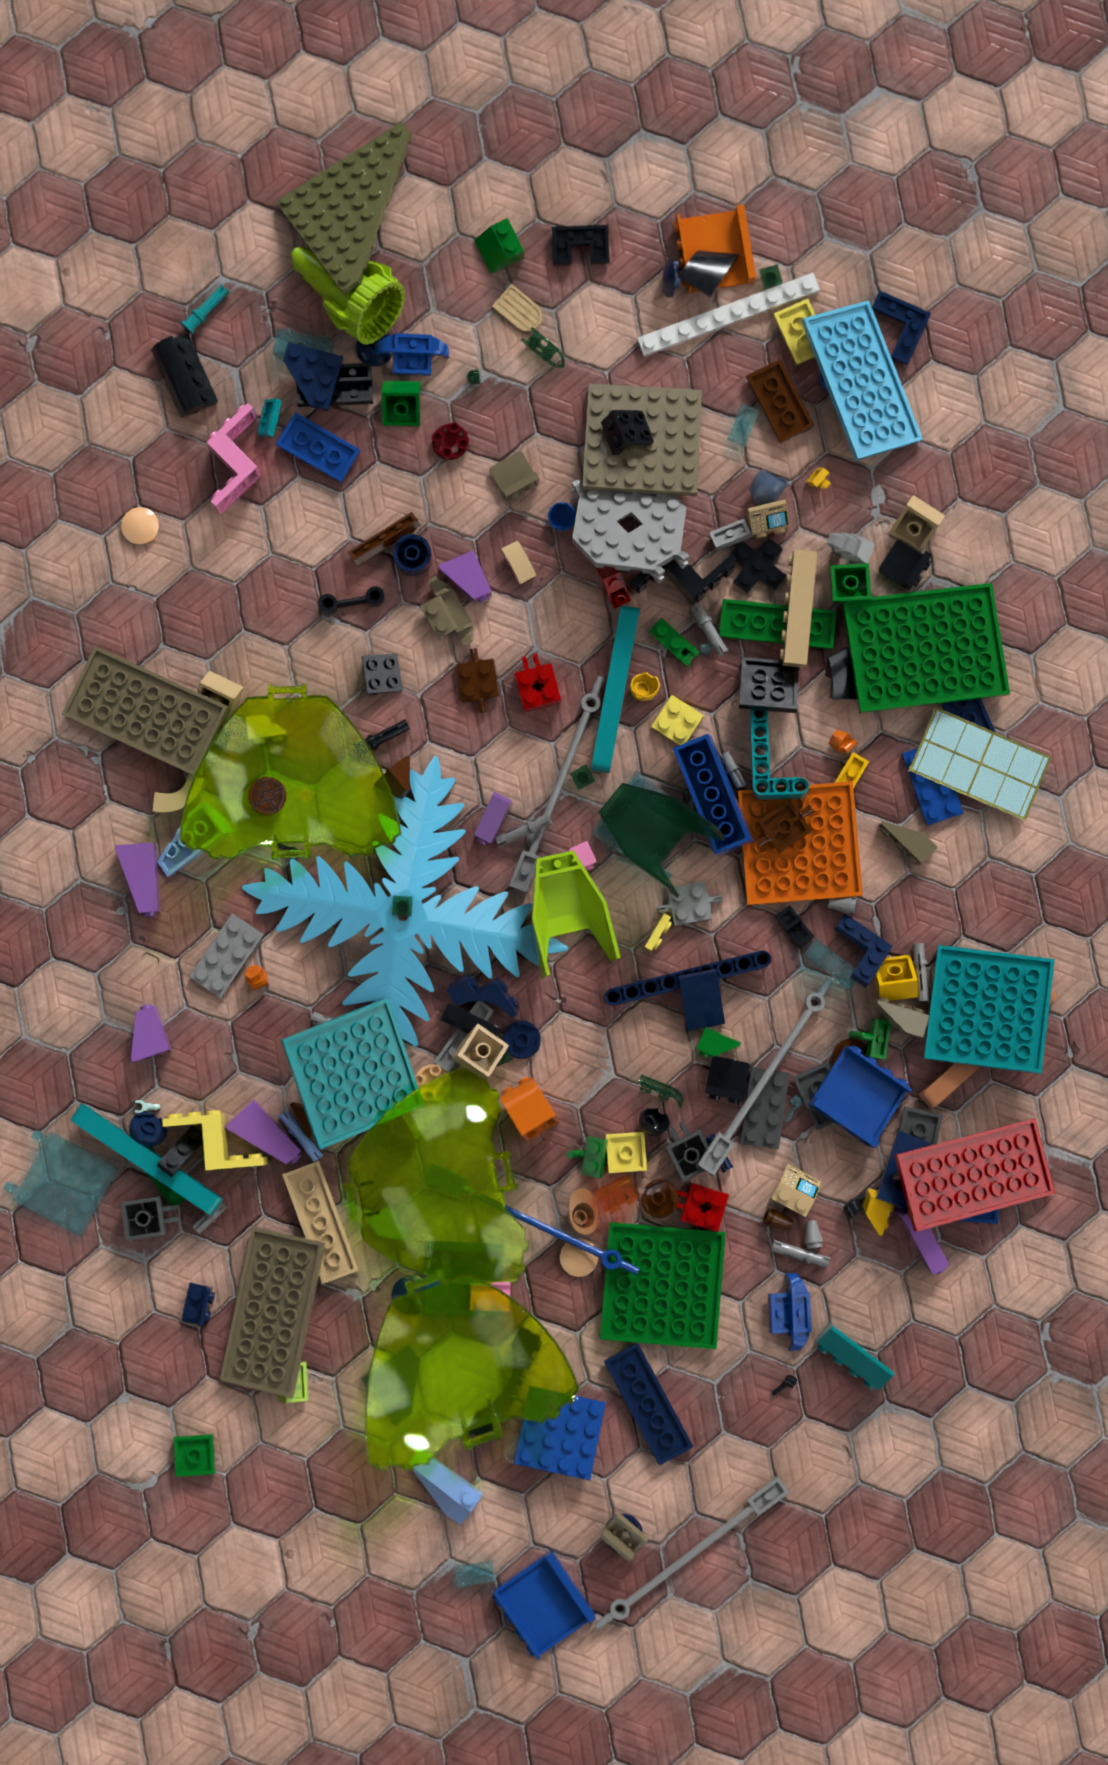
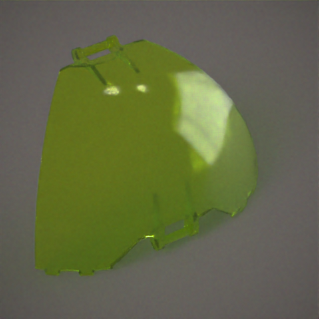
M268 684V696L247 697L234 711L212 741L195 773L184 805L180 826V840L185 842L187 848L193 851L197 848L207 852L210 858L219 860V857L233 860V858L255 846L272 847V860L293 857L311 859L310 846L324 844L349 855V858L363 854L365 857L373 854L374 849L384 844L388 847L395 843L396 838L401 835L400 820L394 797L372 750L349 718L328 696L307 695V684H301V686H273V684ZM301 693V698H274V694ZM263 777H273L279 780L286 790V802L283 808L272 815H261L255 812L248 801V791L251 785L257 779ZM277 843H304L305 850H278Z
M462 1068L442 1075L407 1095L379 1119L362 1139L348 1161L351 1182L342 1184L348 1203L349 1222L359 1221L362 1238L367 1244L387 1258L409 1269L436 1278L461 1283L493 1284L495 1282L516 1281L519 1275L524 1273L526 1264H522L524 1252L529 1249V1241H525L526 1227H523L505 1208L503 1192L515 1190L518 1187L517 1183L514 1182L509 1157L511 1156L510 1150L495 1153L491 1138L500 1113L503 1111L497 1100L500 1097L497 1089H491L486 1079H481L468 1069ZM500 1158L503 1161L507 1185L498 1186L494 1160ZM352 1188H354V1190H355V1195H356V1200H357V1206H358L359 1214H357V1209H356V1204H355V1199H354V1194H353V1189H352Z
M441 1269L436 1271V1274L413 1282L411 1280L405 1282L408 1293L391 1300L379 1330L370 1366L365 1406V1438L368 1465H375L377 1470L387 1471L388 1466L402 1467L403 1471H412L414 1466L429 1465V1461L442 1449L448 1440L462 1437L464 1447L468 1451L473 1446L495 1438L498 1440L504 1438L501 1423L513 1417L538 1422L540 1425L549 1418L552 1421L560 1415L561 1408L567 1403L571 1405L576 1400V1393L579 1391L576 1377L565 1354L546 1328L527 1309L500 1289L477 1277L465 1273L447 1279L444 1271ZM437 1281L440 1282L439 1285L420 1292L415 1290ZM489 1423L493 1424L494 1431L470 1439V1430Z

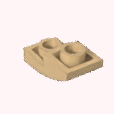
M517 540L501 548L507 565L511 567L518 584H522L537 576L526 553Z

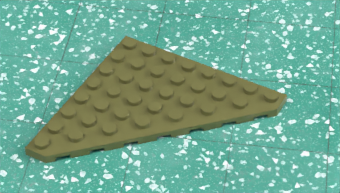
M402 121L275 201L344 295L361 285L363 271L366 270L370 260L371 248H374L378 237V228L381 227L385 217V208L389 205L393 194V185H396L400 174V165L404 163L407 154V145L411 143L412 135Z

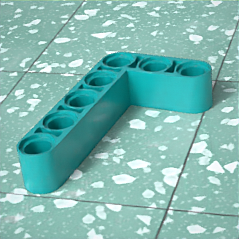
M751 710L752 787L754 797L758 800L802 799L806 797L809 783L805 778H770L768 711ZM757 712L763 713L764 717L758 719L754 716V714ZM760 730L763 731L765 735L762 737H757L754 733ZM757 749H763L765 751V754L760 756L757 755L755 751ZM759 767H763L766 770V772L764 774H758L756 772V769ZM779 785H783L786 788V790L784 792H778L776 790V787ZM803 785L805 790L799 792L795 789V786ZM758 786H764L767 790L763 793H760L756 790V788Z

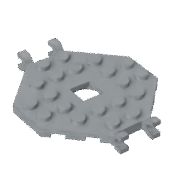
M578 479L571 482V485L574 487L571 489V493L579 499L572 543L595 567L604 568V566L615 567V570L631 571V569L642 570V573L651 574L659 584L664 581L662 576L665 573V570L662 568L663 565L675 559L682 569L688 566L689 563L686 560L689 559V555L684 551L681 552L686 507L675 495L598 490L585 491L582 490L583 485ZM626 517H634L641 526L627 533L618 522Z

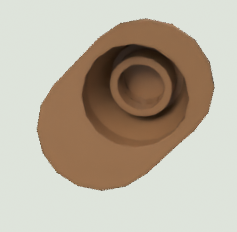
M578 1188L569 1197L567 1221L576 1232L588 1235L596 1229L598 1224L596 1202L591 1191L586 1188Z

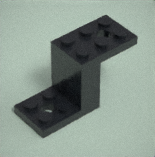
M731 554L704 579L698 575L690 564L682 569L675 559L663 565L662 568L665 570L664 574L692 605L695 601L699 603L706 596V591L709 589L711 591L720 584L721 578H728L734 572L736 559ZM640 572L629 582L628 590L632 595L636 592L640 594L647 588L646 585L650 580L653 582L655 580L651 574Z

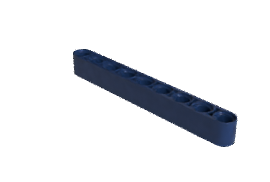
M757 951L611 988L606 991L604 1000L610 1006H617L680 990L678 976H682L685 973L701 972L704 968L709 970L716 969L718 980L763 969L771 963V956L767 951ZM763 954L767 957L765 965L757 962L758 955ZM740 959L748 961L749 966L747 969L739 968L738 962ZM721 964H727L730 967L728 974L720 972ZM672 978L674 981L673 988H666L663 983L664 979ZM649 982L653 983L656 987L653 993H648L645 990V985ZM629 987L635 988L637 990L636 997H628L626 990ZM610 992L618 994L617 1002L612 1003L608 1001L607 996Z

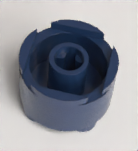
M407 534L397 540L393 550V558L397 568L407 576H417L423 574L430 567L432 552L425 538L415 534ZM410 552H413L416 557H415V558L410 557V554H409V553H410Z

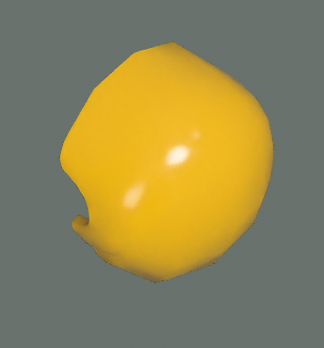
M646 672L633 677L629 688L632 696L637 700L650 701L657 695L660 683L657 676H651Z

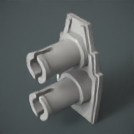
M843 532L841 534L830 533L826 543L833 548L834 552L840 554L841 558L860 564L869 562L875 543L863 537Z

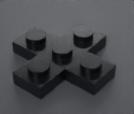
M769 537L757 552L741 541L731 554L736 559V562L744 568L733 583L747 594L759 580L775 591L786 577V574L772 564L783 551V548Z

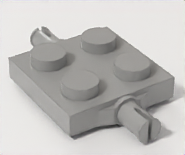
M705 881L667 888L668 904L657 906L658 914L670 912L673 917L674 927L712 920L711 904L722 902L721 894L710 896L707 892Z

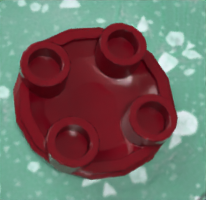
M452 422L440 426L432 434V446L434 452L439 457L445 460H454L466 453L469 447V437L463 427L459 426L458 423Z

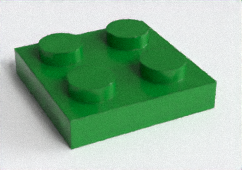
M214 1434L174 1436L176 1477L216 1473Z

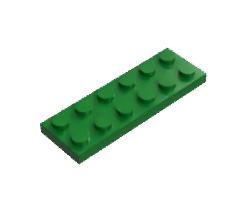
M723 599L719 636L720 638L784 644V641H781L782 630H786L783 614L784 611H787L788 606ZM812 608L809 647L833 649L837 611Z

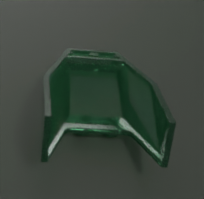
M622 783L598 812L625 856L676 898L680 895L662 868V863L687 833H694L723 842L726 839L716 826L676 797Z

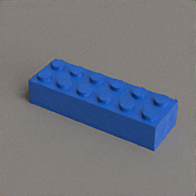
M705 734L673 748L714 854L720 856L754 842L712 736Z

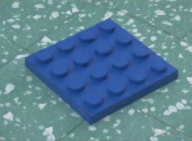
M529 1386L513 1464L590 1481L606 1402Z

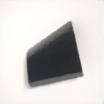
M698 250L688 261L679 278L711 298L739 255Z
M846 647L839 653L828 656L826 660L825 676L831 679V699H857L849 647Z

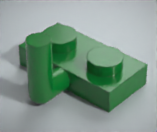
M872 1018L869 1033L851 1031L849 1037L868 1041L866 1057L886 1060L891 1023L886 1020Z
M587 1136L586 1150L576 1149L568 1151L566 1157L568 1159L583 1158L582 1175L602 1178L608 1140Z

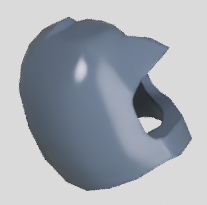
M761 469L751 483L749 489L751 499L757 506L776 502L789 485V482L782 477H777Z

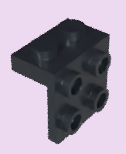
M612 410L601 421L612 455H619L628 445H651L654 442L645 415L640 410Z
M896 540L878 570L881 574L910 591L912 586L917 587L922 577L919 575L922 570L927 571L932 561L929 559L932 554L928 551L922 554L903 541Z
M714 1056L711 1060L705 1093L709 1094L711 1099L720 1100L721 1097L728 1098V1102L739 1104V1101H744L750 1068L749 1063Z

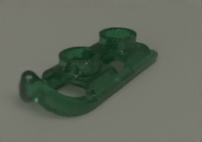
M531 327L533 334L527 341L524 338L521 341L551 366L564 368L565 358L563 353L534 327ZM542 340L548 344L546 347L541 344ZM556 352L561 357V364H556L550 360Z
M641 1074L638 1082L641 1085V1091L651 1093L653 1090L659 1093L658 1097L660 1099L668 1101L672 1097L678 1102L680 1108L683 1106V1095L677 1088Z

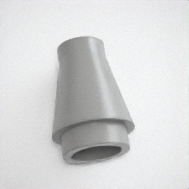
M853 897L829 899L828 908L848 915L850 913L855 914L857 899Z
M817 1220L806 1221L805 1245H807V1249L822 1248L824 1241L817 1225Z

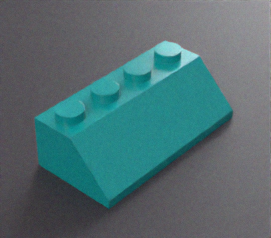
M829 1322L815 1340L818 1343L817 1348L824 1354L827 1352L831 1353L834 1356L832 1360L840 1366L843 1363L848 1366V1372L854 1377L861 1376L865 1379L863 1383L871 1390L874 1387L880 1390L895 1375L892 1370Z

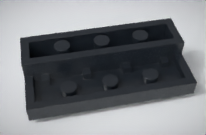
M188 334L175 338L173 336L167 337L152 347L151 352L181 417L197 413L202 408L218 403V399Z
M371 363L342 364L330 406L373 404L374 389ZM297 386V406L310 407Z

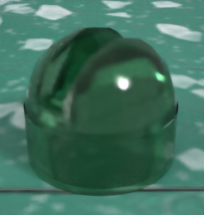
M473 369L468 372L467 380L471 384H481L479 369Z

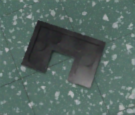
M608 225L552 227L553 266L572 265L571 247L590 246L591 264H609Z

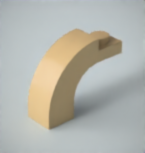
M201 766L197 776L188 773L187 781L179 791L171 794L155 792L152 811L158 814H175L192 806L200 797L205 785V780L198 778V775L202 774L203 766Z

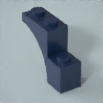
M467 973L448 986L447 993L457 1007L467 1002L484 1001L500 1007L511 1018L518 1013L519 1003L514 996L511 997L508 993L507 985L504 981H500L498 977L478 989L477 981Z

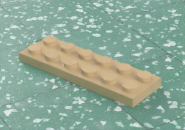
M320 1161L282 1174L305 1238L326 1243L319 1273L322 1284L359 1271Z

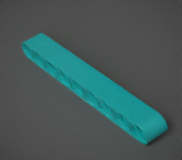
M621 605L591 765V770L610 773L640 608Z
M81 1103L70 1120L209 1215L213 1216L223 1201L221 1196L181 1169L171 1178L157 1167L158 1162L163 1158L149 1147L138 1143L131 1135L85 1104Z

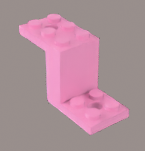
M249 403L245 406L241 405L231 419L228 418L223 422L222 428L218 432L214 431L208 437L207 444L211 451L236 476L231 477L226 482V486L222 490H217L212 496L211 503L220 514L262 476L258 467L233 442L257 419V415Z

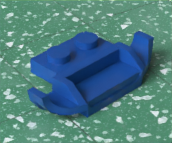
M394 333L374 345V355L389 354V356H393L394 375L431 376V358L435 356L449 358V347L432 335Z
M785 1273L789 1285L786 1293L768 1294L769 1332L772 1334L788 1333V1336H791L789 1351H799L806 1344L809 1334L812 1332L810 1293L803 1280L796 1273Z

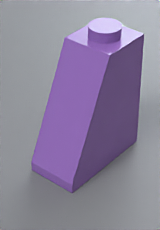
M474 550L438 565L440 572L472 601L483 603L490 599L489 596L492 595V591Z
M496 792L493 793L474 834L478 843L485 846L487 844L492 845L512 806L510 799Z
M147 1004L141 1006L140 1011L136 1012L131 1053L132 1062H138L171 1050L157 1006Z

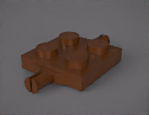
M474 648V651L469 649L471 660L467 663L456 664L461 702H477L478 713H482V711L485 713V701L490 698L500 697L494 659L481 660L478 658L477 648Z
M788 800L758 821L764 830V836L755 841L756 844H759L758 846L761 848L770 842L781 853L812 832L806 824L805 817L814 812L813 808L809 805L800 811L795 808L791 800Z

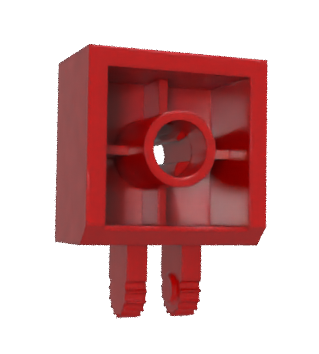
M534 653L533 661L536 667L529 669L526 656L521 657L524 670L516 672L514 675L524 713L560 704L561 697L552 664L540 666L538 655ZM536 684H539V686H543L540 692H537L536 689H533V687H535Z
M692 1182L688 1193L677 1190L678 1196L687 1197L685 1205L677 1202L676 1207L683 1209L680 1220L718 1232L730 1194ZM708 1202L709 1210L701 1212L700 1204Z

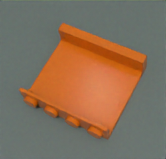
M744 204L737 205L734 211L680 219V214H677L676 221H674V231L679 235L676 243L678 251L682 253V258H679L681 269H684L688 261L698 250L738 254L739 257L731 270L728 271L716 289L755 283L756 273ZM683 281V286L687 287L688 293L699 292V290Z

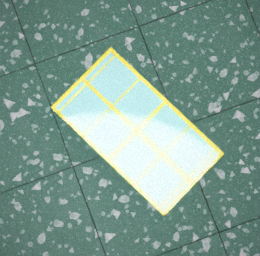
M936 707L933 710V715L912 764L909 766V771L1022 820H1026L1049 763L1052 760V756Z

